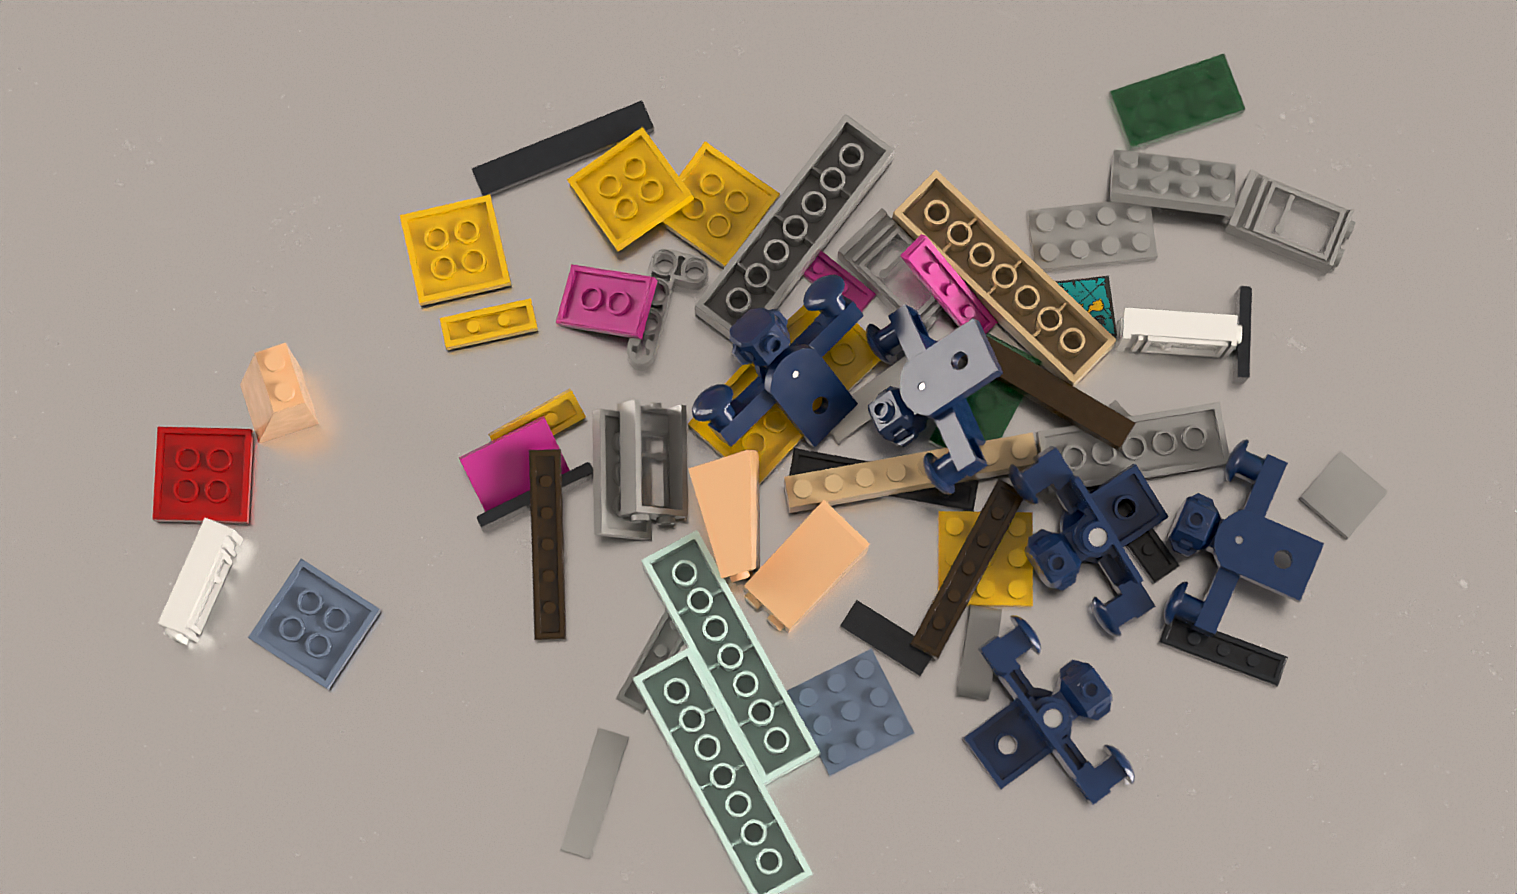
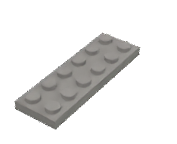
M1220 402L1129 416L1127 418L1136 424L1119 451L1075 425L1036 432L1039 453L1050 446L1057 447L1072 473L1080 477L1086 488L1100 486L1132 464L1138 466L1144 478L1223 466L1227 464L1230 456ZM1050 485L1046 487L1047 494L1054 493Z

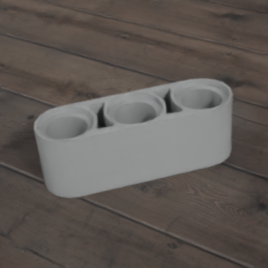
M970 605L957 695L989 699L993 670L978 648L994 636H999L1002 609Z

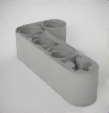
M660 249L652 255L646 276L656 278L658 280L656 289L663 290L666 295L660 301L652 300L648 318L656 320L658 325L651 331L644 330L642 339L646 341L647 355H643L642 360L636 358V353L641 349L642 340L629 338L627 358L629 364L634 369H649L655 361L674 287L699 290L707 284L709 269L707 262L703 258L671 249ZM661 260H669L672 262L673 267L669 271L662 272L657 269L656 265ZM692 267H697L703 271V275L698 279H691L686 275V272Z

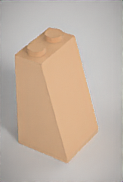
M283 343L255 352L240 386L258 443L260 444L318 425L319 422L301 367L287 344Z
M746 450L688 468L721 579L730 577L731 582L750 578L754 575L752 570L760 568L759 455L756 450Z
M823 500L744 585L743 590L747 593L744 598L756 610L762 607L769 614L766 619L775 629L780 632L784 628L790 633L867 554L870 543Z

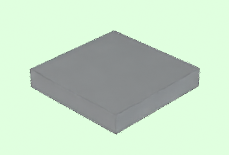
M1340 451L1299 499L1347 540L1386 496L1388 491Z

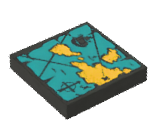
M1109 276L1055 281L1112 336L1117 337Z

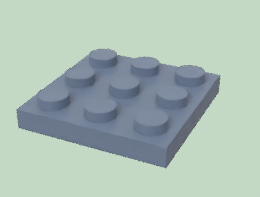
M301 558L248 638L329 690L381 610Z
M872 648L787 690L791 701L820 751L819 757L829 777L915 734Z

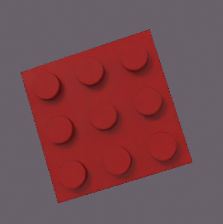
M157 426L152 520L158 522L203 523L204 518H208L217 523L249 524L253 430L242 428Z

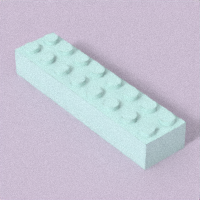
M698 530L642 559L644 570L687 648L690 647L764 785L820 755L819 749L725 579H721L718 566Z
M690 647L634 677L633 682L749 894H778L813 875Z

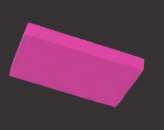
M571 264L555 323L563 327L642 339L658 280L651 276Z
M544 416L459 457L485 512L530 490L529 450L560 449ZM561 453V472L564 474L570 471Z

